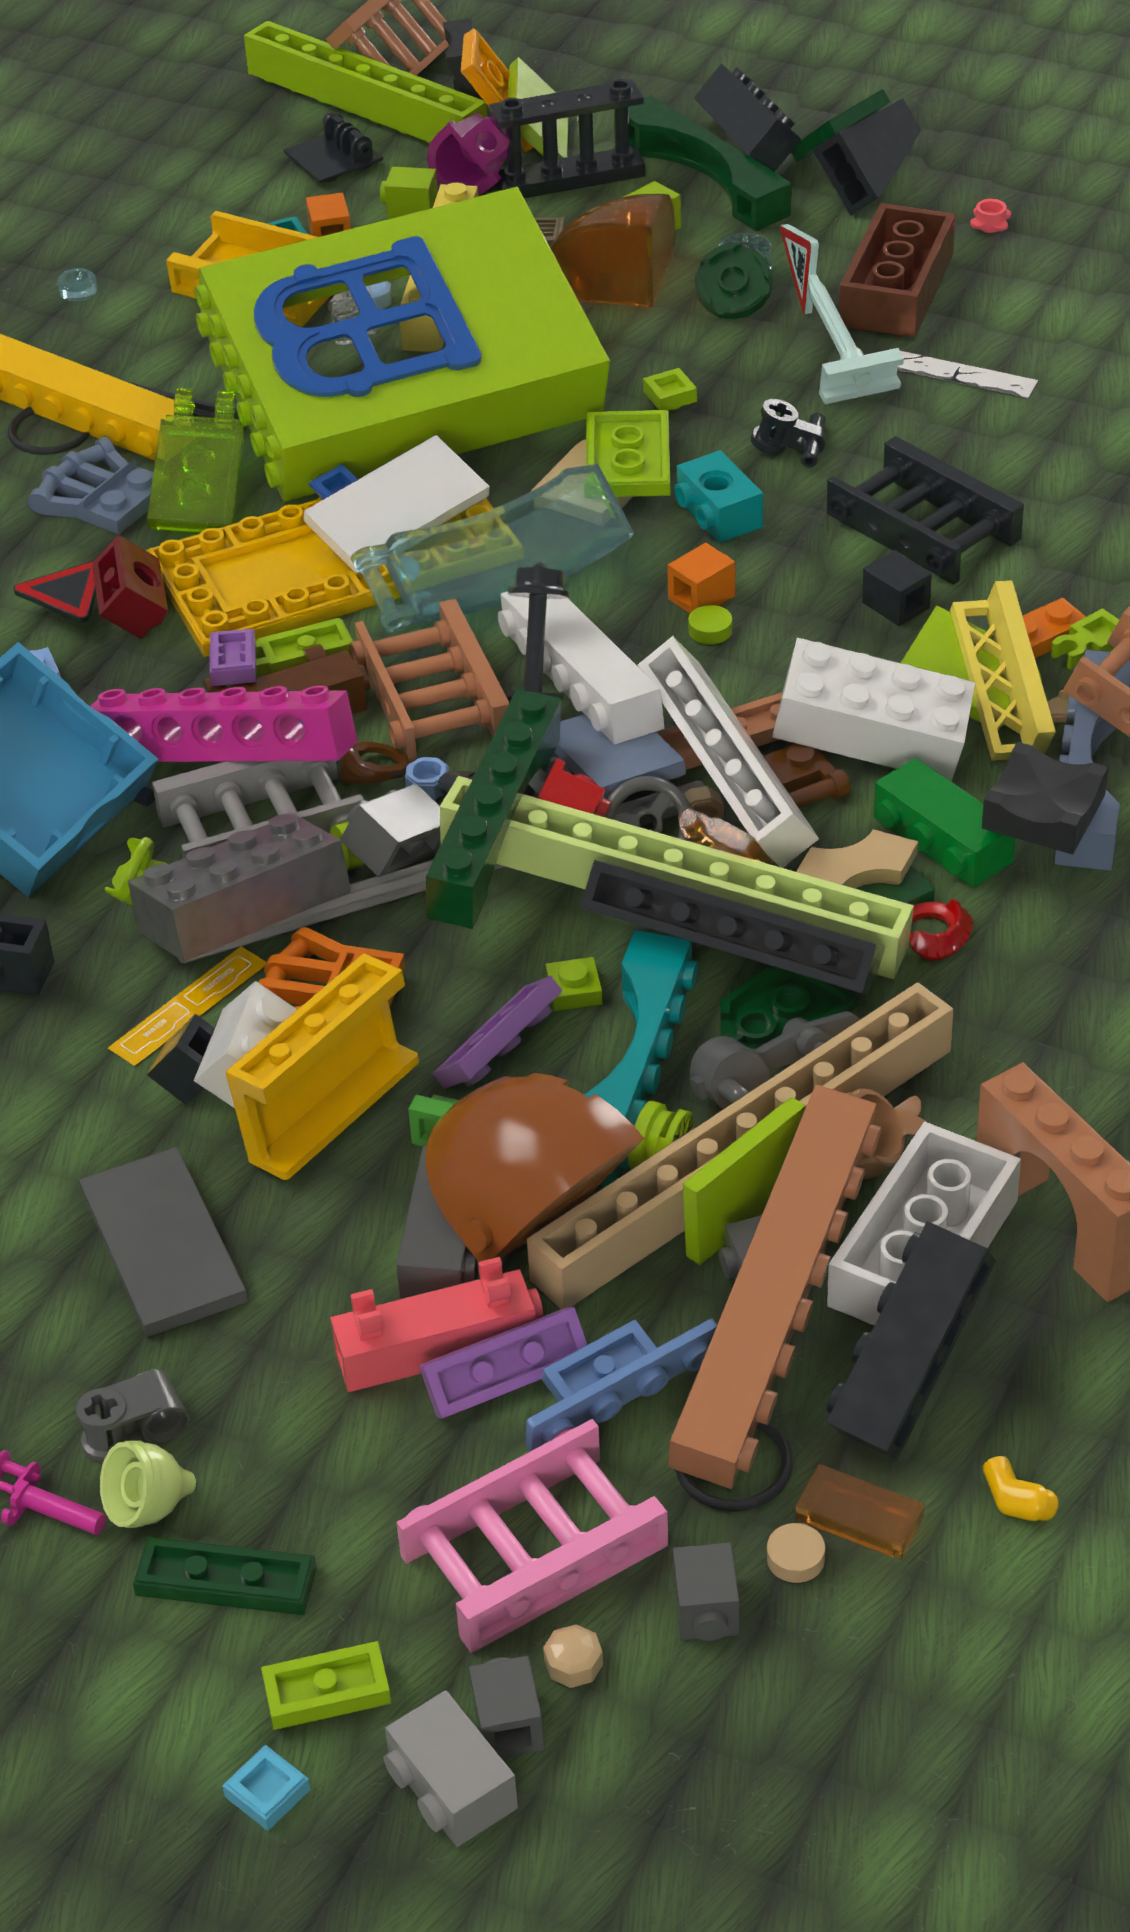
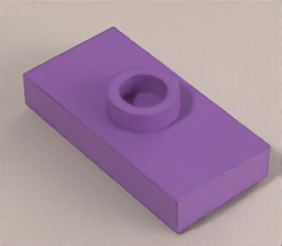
M243 629L212 632L210 634L211 686L257 682L254 630Z

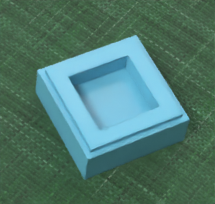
M264 1745L222 1785L225 1798L267 1831L311 1790L309 1778L267 1745Z

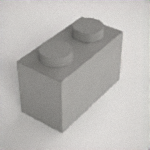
M446 1690L385 1727L388 1754L384 1756V1763L389 1774L400 1788L409 1785L419 1798L417 1800L419 1810L430 1828L435 1832L443 1829L456 1847H459L518 1809L515 1775Z

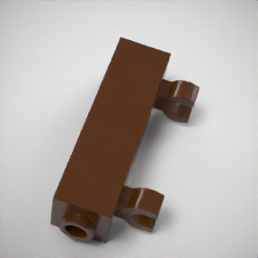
M320 644L303 649L308 662L256 678L257 682L241 683L226 687V685L211 686L210 678L203 680L208 693L221 692L233 687H243L246 689V692H259L276 686L286 687L292 691H303L313 686H326L329 691H347L352 714L367 710L365 691L370 690V681L362 664L356 665L347 650L327 656Z

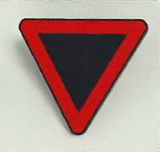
M94 561L16 584L13 587L14 594L61 614L65 618L85 623L89 621L96 597L92 567Z

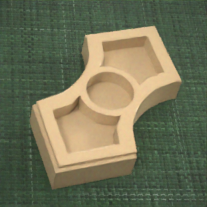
M873 829L865 839L848 847L823 849L811 846L796 872L854 889L874 883L899 885L918 854V841Z

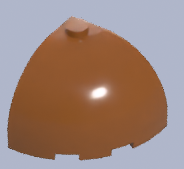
M533 1073L527 1077L504 1076L478 1088L459 1100L437 1121L427 1142L426 1171L431 1191L442 1214L478 1262L497 1257L501 1259L525 1245L527 1238L582 1203L645 1138L616 1108L596 1094L587 1097L579 1091L568 1087L569 1080Z

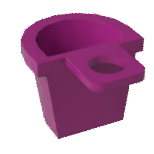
M479 112L457 124L451 120L435 135L429 144L427 153L429 169H436L437 184L439 186L440 184L448 185L450 183L478 186V195H480L502 178L498 172L507 156L510 139L502 129L498 128L492 118H483Z

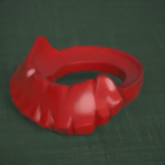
M955 898L951 899L948 904L924 902L914 905L912 923L922 918L933 917L945 921L949 928L939 934H930L923 931H916L914 934L910 933L909 945L922 958L935 961L950 957L969 940V934L973 929V920L971 915L967 913V910Z

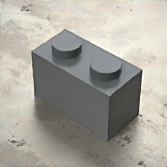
M417 784L398 791L393 789L382 797L371 801L363 800L359 802L348 814L347 821L349 824L340 838L344 845L380 877L436 854L441 845L440 805Z

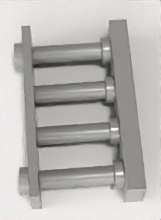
M225 761L152 782L157 815L162 827L181 823L190 843L181 845L183 858H186V854L191 850L201 847H213L223 843L235 832L243 830L252 831L269 824L268 820L253 825L244 807L246 804L270 798L278 815L286 813L295 814L330 834L331 827L348 822L347 816L359 802L364 800L361 794L346 799L340 798L332 780L338 779L336 761ZM314 786L323 805L297 812L288 793ZM226 811L234 830L208 837L199 818Z

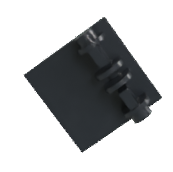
M337 112L327 113L324 116V135L283 149L289 158L319 183L332 182L339 176L353 171L364 170L369 165L383 161V157L372 149L371 139L366 135H362L353 124L344 121L343 117Z

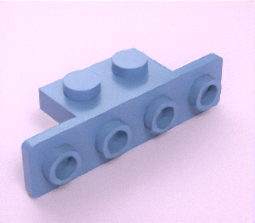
M709 1319L657 1348L638 1322L633 1320L544 1368L542 1381L555 1397L557 1403L526 1421L525 1446L529 1451H532L553 1440L560 1432L569 1428L574 1429L591 1419L597 1423L605 1422L615 1416L623 1405L641 1395L649 1397L656 1394L670 1379L686 1370L690 1372L699 1370L716 1330V1322L713 1319Z

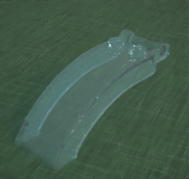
M598 464L563 469L558 476L537 489L487 512L448 524L394 533L385 544L360 548L351 555L350 559L356 571L362 572L382 613L379 619L385 631L395 632L406 625L440 620L439 602L456 599L464 615L500 605V594L507 592L509 588L514 586L516 569L520 567H533L539 561L546 568L562 570L564 579L622 545L632 537L634 531ZM385 564L405 605H396L378 565Z

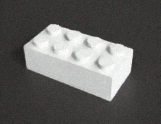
M797 638L772 737L895 769L916 757L952 782L965 742L975 682L916 668L908 664H900L869 656L864 653L825 645L821 642Z
M924 1121L828 1264L827 1306L875 1326L880 1316V1313L877 1312L879 1298L888 1283L893 1282L896 1284L905 1266V1263L902 1262L904 1248L915 1232L921 1234L927 1221L988 1248L1017 1202L1021 1158Z

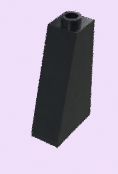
M903 98L838 132L812 150L850 216L882 196L921 131Z

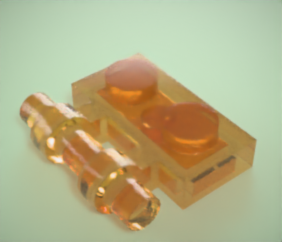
M685 809L679 814L680 831L689 842L775 866L756 839L748 833L716 816L711 819L693 809Z

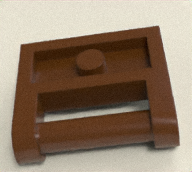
M794 744L763 756L799 809L829 797L839 799L849 795L851 792L850 782L846 773L842 769L836 770L816 748Z

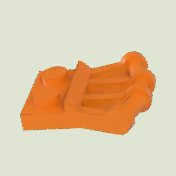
M300 927L291 936V943L282 952L268 958L264 967L266 977L260 979L258 983L289 1004L304 1005L325 986L290 981L291 979L328 984L363 953L401 969L404 974L406 969L405 956L402 953L342 945L310 928ZM313 955H316V956H318V957H320V958H322V959H324V960H326V961L315 960V959H309V958H303V957H304V956H306V957H311V956H313ZM392 996L388 1000L389 1007L393 1001L394 996ZM294 1006V1008H296V1010H298V1009L301 1007V1006Z

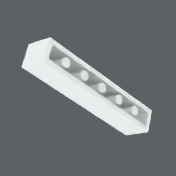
M508 591L501 593L502 611L498 612L500 628L506 637L509 636L518 645L520 652L526 655L529 598L508 595ZM568 598L547 599L543 673L553 681L556 689L559 692H564L572 701L575 709L582 711L591 720L595 730H601L614 745L665 729L661 689Z
M673 636L638 664V667L661 689L663 705L758 847L781 868H784L819 840L701 664Z

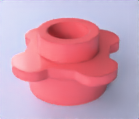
M982 200L977 203L976 208L973 210L975 218L971 219L970 225L972 228L980 229L986 233L1004 231L1008 228L1006 219L1011 217V211L1000 200Z

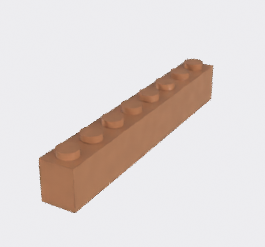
M815 1084L670 1440L669 1468L729 1489L733 1488L740 1470L750 1472L759 1447V1440L752 1437L758 1422L768 1425L778 1397L777 1392L771 1391L776 1376L786 1378L790 1370L796 1346L789 1344L794 1330L803 1333L808 1324L814 1301L807 1299L812 1285L821 1288L828 1272V1264L831 1261V1256L824 1253L829 1241L839 1243L843 1234L848 1212L842 1211V1207L846 1198L855 1200L859 1193L865 1169L859 1168L862 1156L865 1155L872 1158L881 1133V1127L873 1125L877 1103Z

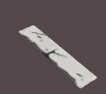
M903 351L900 352L904 358V363L897 367V370L1026 398L1030 396L1038 382L1035 379Z

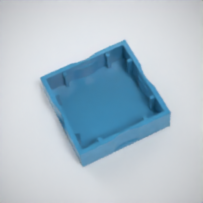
M19 642L0 657V874L29 898L133 801L143 787L148 786L158 758L109 717L87 705L76 695L66 681Z

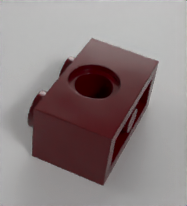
M117 535L92 563L99 616L142 639L152 627H157L161 624L168 611L160 561L156 556Z

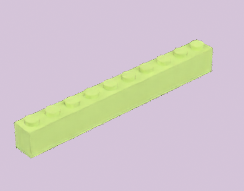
M458 776L440 805L441 844L472 779ZM524 794L514 812L496 864L582 889H586L594 860L614 864L885 946L877 975L891 979L895 978L909 947L914 905Z

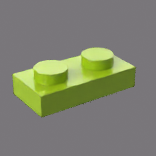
M378 1641L261 1667L273 1730L391 1704L389 1685Z

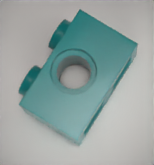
M721 450L677 465V484L674 485V494L678 504L682 508H686L696 518L699 526L703 530H707L719 543L763 527V492Z

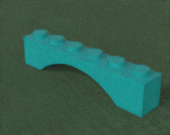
M634 930L621 963L623 1000L631 1011L636 1024L634 1039L622 1061L609 1076L584 1094L587 1097L594 1094L600 1096L616 1108L633 1126H635L642 1108L647 1103V1095H655L657 1092L661 1074L660 1060L661 1058L668 1059L670 1057L674 1039L673 1025H681L686 1010V990L695 989L699 973V962L692 960V941ZM628 1156L600 1185L608 1186L617 1179L620 1168L627 1169L629 1167Z

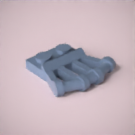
M103 437L96 440L95 445L80 452H68L61 458L60 465L50 466L42 474L43 481L39 488L32 490L27 499V504L35 513L78 518L120 535L170 494L171 487L169 478L138 467L136 459L128 463L115 451L110 439ZM102 460L114 473L92 464ZM70 477L76 478V479H78V480H81V481H83V482H86V483H88V484H91V485H93V486H96V488H94V487H92V486H89V485H87V484H84V483H82V482H79V481H77V480H74V479H72V478H70ZM56 492V493L61 494V495L66 496V497H59V496H53V495H54V493Z

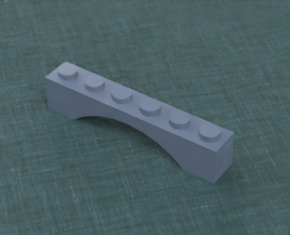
M1085 650L1084 656L1099 666L1111 652ZM1130 659L1114 676L1129 688ZM1069 696L1066 723H1073L1074 726L1065 725L1062 752L1069 753V755H1060L1059 761L1069 764L1093 763L1092 757L1101 743L1117 728L1075 698ZM1107 790L1074 854L1056 850L1055 865L1112 871L1120 804Z

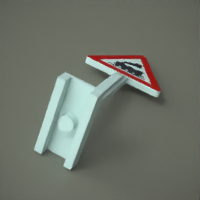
M789 224L780 225L802 312L804 315L812 313L814 303L841 356L839 361L822 364L819 394L824 404L899 389L901 382L897 376V367L904 363V358L899 348L864 355L862 350L856 347L827 289L820 282L816 274L818 240Z

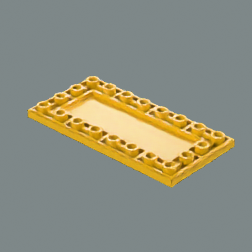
M321 497L300 505H286L280 508L279 511L259 517H245L239 523L222 528H208L198 535L181 540H167L161 543L160 546L146 550L159 558L164 590L204 657L210 656V634L212 632L252 629L255 632V640L258 641V638L323 622L524 560L523 547L487 498L378 562L366 565L364 570L357 574L304 522V511L322 501Z

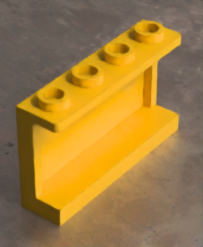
M215 211L210 216L213 230L212 235L192 256L173 252L166 260L171 291L196 298L195 286L200 285L199 267L317 237ZM330 296L283 308L284 316L294 325L303 327Z
M363 953L225 1071L249 1163L283 1180L290 1179L419 1064L418 1053L397 1042L388 1000L405 986L401 969Z

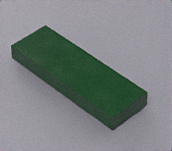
M147 1537L133 1581L135 1596L305 1615L317 1565L314 1555Z

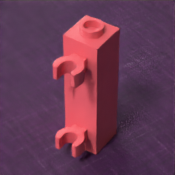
M497 1257L478 1262L479 1280L375 1306L372 1289L351 1294L353 1311L330 1317L335 1353L348 1393L421 1374L418 1366L420 1364L543 1317L542 1303L537 1289H527L520 1269L503 1273L501 1259Z

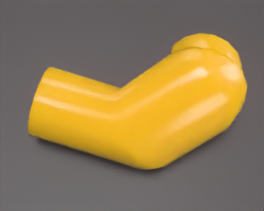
M1004 1456L993 1457L985 1462L983 1472L996 1506L1001 1513L1028 1521H1048L1055 1516L1059 1503L1053 1491L1045 1489L1040 1484L1016 1479L1009 1459Z

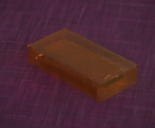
M819 1464L796 1504L795 1519L902 1560L924 1518V1503Z

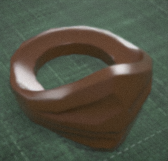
M368 741L357 743L341 759L340 771L342 781L351 784H367L401 778L406 774L407 757L399 749H394V747L387 744ZM366 753H380L393 758L397 764L393 766L376 765L372 762H365L360 756Z

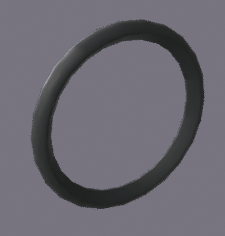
M31 407L22 410L11 420L7 433L10 442L16 448L31 454L41 455L56 454L75 448L90 435L88 431L82 432L76 439L52 447L27 445L18 439L16 428L23 419L35 413Z
M758 1422L756 1428L771 1437L778 1446L781 1455V1468L773 1484L763 1492L752 1497L743 1499L715 1497L700 1489L688 1474L677 1470L675 1472L678 1481L685 1491L694 1499L709 1507L725 1511H742L756 1508L771 1501L783 1490L789 1481L793 1469V1454L788 1440L770 1422L768 1425Z

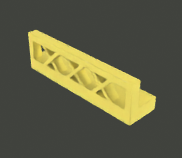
M995 581L987 600L953 602L950 608L969 681L975 682L973 696L991 761L1009 760L1011 752L1016 745H1001L998 730L1003 724L1019 733L1022 743L1034 746L1038 751L1045 754L1056 731L1013 581ZM986 615L990 628L983 635L968 625L966 616ZM982 648L999 659L1000 666L995 672L978 662L977 654ZM992 686L1009 696L1011 704L1006 710L989 700L987 692Z

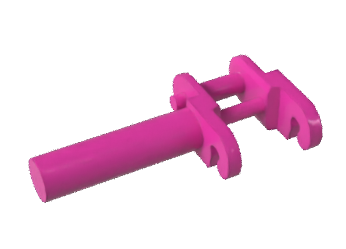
M5 1450L0 1452V1480L5 1473L19 1477L14 1485L0 1481V1490L12 1494L10 1497L11 1510L5 1508L1 1514L3 1524L8 1526L14 1525L26 1508L94 1535L102 1532L106 1523V1515L104 1513L35 1487L36 1482L38 1483L41 1479L40 1464L32 1462L27 1467L11 1462L10 1452Z

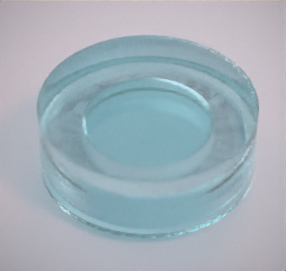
M69 269L58 277L59 294L66 300H86L97 292L95 274L88 269Z

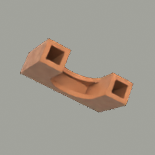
M1024 1062L982 1083L980 1088L977 1142L1021 1158L1018 1196L1047 1181L1050 1167L1063 1184L1076 1216L1077 1239L1073 1269L1107 1303L1130 1291V1163Z

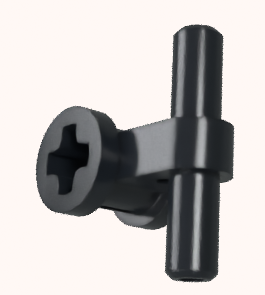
M768 399L763 403L761 409V416L763 418L760 426L753 430L750 438L751 443L758 450L772 455L784 453L786 447L802 452L801 463L805 467L811 468L817 464L819 453L825 447L827 435L824 427L826 419L821 413L812 414L809 422L797 419L799 414L794 406L783 400Z

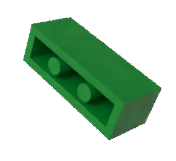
M915 757L875 782L874 818L899 836L918 841V851L925 853L943 866L950 874L957 876L972 888L1014 862L1016 838L982 829L983 803Z

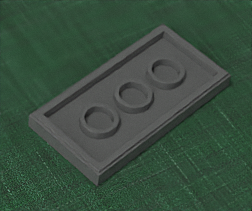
M177 1147L79 1179L82 1195L146 1338L248 1302L246 1289Z

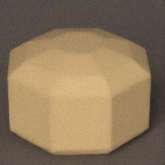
M576 1624L554 1630L543 1647L544 1661L550 1679L569 1688L593 1682L603 1666V1652L596 1633Z

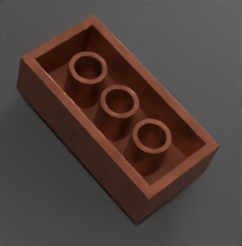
M880 203L840 283L839 314L846 327H851L857 331L870 330L890 333L896 337H916L954 254L956 214Z

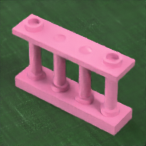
M593 1419L574 1429L569 1428L560 1432L553 1440L430 1505L415 1508L405 1518L396 1522L400 1555L407 1564L429 1553L461 1596L462 1600L456 1603L459 1637L471 1654L668 1546L667 1510L658 1499L653 1496L636 1506H629L596 1463L600 1461L599 1426ZM576 1475L609 1516L610 1520L588 1532H581L549 1492L548 1488ZM527 1500L562 1546L540 1558H531L499 1514ZM477 1526L512 1571L511 1574L490 1585L482 1586L449 1542Z

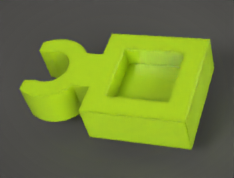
M1103 608L1070 625L1069 635H1061L1053 640L1051 656L1055 659L1063 654H1068L1067 668L1073 670L1079 660L1085 655V650L1111 652L1114 647L1107 643L1119 619Z

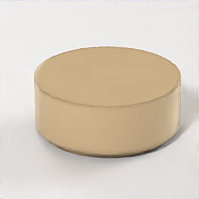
M790 1523L780 1526L773 1531L767 1542V1563L770 1570L778 1578L792 1583L806 1582L815 1578L822 1571L825 1563V1543L823 1537L817 1530L806 1524Z

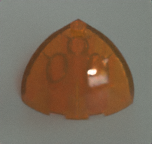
M653 193L617 198L586 211L561 231L551 244L550 249L578 301L654 307L675 247V218L671 197L669 194Z

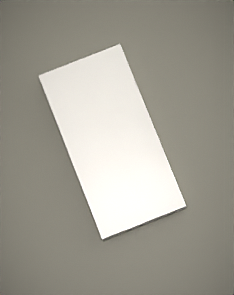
M435 435L304 511V522L357 574L364 570L366 565L378 562L489 496L490 486Z

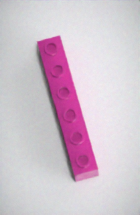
M276 686L261 692H246V689L243 687H233L221 692L206 693L204 688H190L180 693H165V690L162 688L145 690L140 694H126L123 689H112L99 694V699L90 706L113 720L158 758L157 762L338 761L357 743L347 691H329L326 686H313L303 691H287L286 687Z

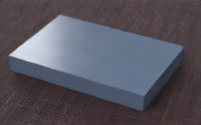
M585 714L561 721L560 741L555 753L562 761L566 762L565 764L575 774L588 776L598 786L605 788V799H608L610 794L619 785L632 778L653 776L669 781L686 774L685 760L657 732L614 745L601 730H595L591 720Z

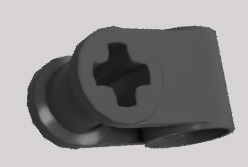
M156 1369L144 1371L130 1379L104 1388L93 1389L85 1393L76 1405L78 1422L85 1428L81 1437L83 1453L87 1458L102 1463L109 1450L119 1442L142 1441L150 1444H162L177 1438L187 1428L190 1418L168 1374ZM96 1405H99L101 1419L95 1414ZM107 1433L112 1436L113 1444L111 1446H108Z

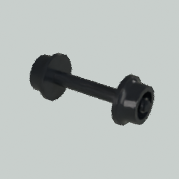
M539 561L533 567H520L516 569L515 583L513 587L508 589V595L529 598L524 690L558 697L562 701V694L542 692L547 599L568 598L569 592L563 587V571L546 568ZM504 691L509 703L515 691Z

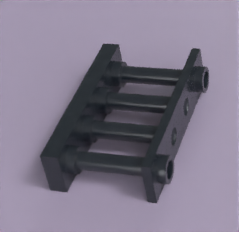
M616 79L609 84L523 99L507 98L500 103L489 104L490 113L498 128H506V135L510 139V145L507 148L508 166L505 169H500L498 172L502 178L495 184L497 190L502 191L518 187L523 198L646 177L644 160L636 146L629 145L628 107L644 104V97L633 79ZM614 109L615 147L611 150L594 152L593 113ZM578 116L579 154L558 159L557 119ZM542 122L544 160L538 163L523 165L521 125Z
M897 436L884 443L883 469L855 488L834 476L827 479L828 515L890 550H896L919 566L953 585L960 581L961 553L988 535L1009 546H1012L1022 538L1024 504ZM892 483L907 490L887 505L872 497ZM924 500L939 507V509L919 522L903 515ZM956 517L972 525L951 540L935 532Z

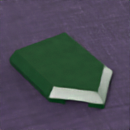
M768 965L720 1000L721 1036L734 1038L748 1048L757 1049L782 1035L784 1026L791 1019L803 1018L810 1022L845 1011L851 1012L861 1004V998L846 988Z

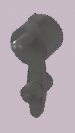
M849 1011L810 1022L803 1018H794L786 1023L782 1035L757 1049L748 1048L734 1038L727 1036L712 1038L703 1043L692 1058L690 1066L691 1077L689 1079L693 1093L700 1100L709 1098L722 1109H725L770 1079V1070L797 1062L859 1021V1018Z

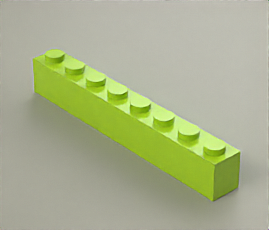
M266 21L244 35L248 74L262 78L266 82L288 88L292 92L304 94L319 102L338 107L347 113H353L367 118L374 123H380L396 129L400 133L417 137L429 144L435 135L451 120L457 124L478 112L483 118L487 117V106L484 100L338 47L334 50L327 42L273 22Z

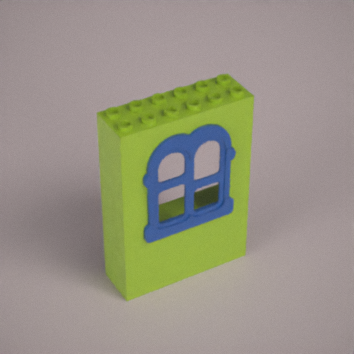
M518 187L199 267L200 285L195 286L196 299L201 309V313L196 314L198 330L203 338L207 336L209 338L212 361L215 367H222L226 392L229 397H236L239 420L243 427L249 426L252 432L250 439L254 453L257 457L263 456L268 484L271 488L277 487L283 502L315 494L316 492L309 486V482L342 464L359 480L435 435L453 452L461 454L586 419V413L604 412L610 360ZM411 275L421 295L418 301L388 309H379L375 306L366 286ZM350 291L360 312L354 318L319 327L304 328L289 322L284 316L283 308ZM425 315L433 319L446 347L440 351L391 364L381 362L367 334L371 329ZM348 337L353 342L364 365V369L360 372L329 378L313 372L307 365L306 357L308 351L319 343Z

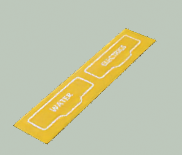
M242 946L114 1042L108 1049L133 1066H136L166 1043L194 1014L200 1017L265 967L267 962Z

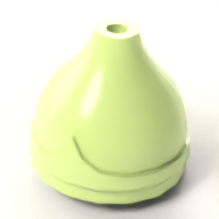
M142 1441L119 1442L113 1446L103 1461L100 1475V1496L103 1509L111 1522L118 1527L125 1528L143 1527L144 1525L160 1521L173 1511L183 1497L192 1494L196 1486L194 1474L183 1469L170 1453L155 1444Z

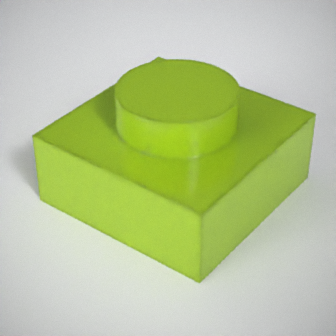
M680 368L643 378V392L658 410H676L681 406L697 402V388Z
M594 957L545 964L546 977L552 976L562 990L552 1001L554 1011L603 1005L602 989Z

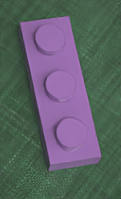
M552 976L525 985L432 1073L441 1086L446 1089L464 1082L469 1087L486 1076L491 1070L487 1063L495 1055L498 1057L503 1056L515 1048L522 1040L518 1034L526 1026L530 1028L538 1024L552 1012L549 1004L562 992L559 985Z
M566 1307L418 1366L436 1417L442 1419L541 1380L544 1368L587 1346V1342L575 1308Z

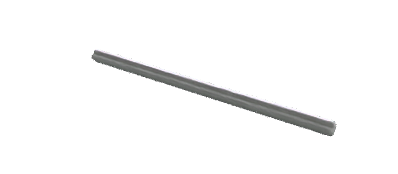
M697 780L677 786V788L685 794L690 788L703 787L705 785L702 781ZM659 792L623 802L619 806L617 813L628 814L629 811L636 807L650 806ZM672 801L662 814V820L678 815V811ZM645 815L641 816L639 820L640 827L653 823L651 818ZM434 859L398 869L380 877L375 876L351 883V892L186 962L179 958L178 960L181 963H188L298 930L300 927H308L426 891V875ZM495 864L494 870L501 869L506 866Z

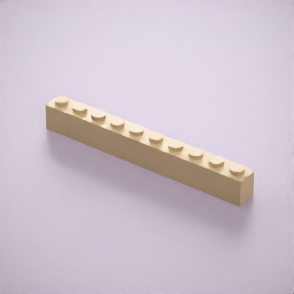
M915 983L527 1238L530 1281L559 1308L564 1309L574 1306L685 1231L683 1182L786 1100L793 1097L807 1106L815 1084L842 1093H850L857 1089L867 1088L878 1092L884 1097L951 1052L953 1008L920 983Z

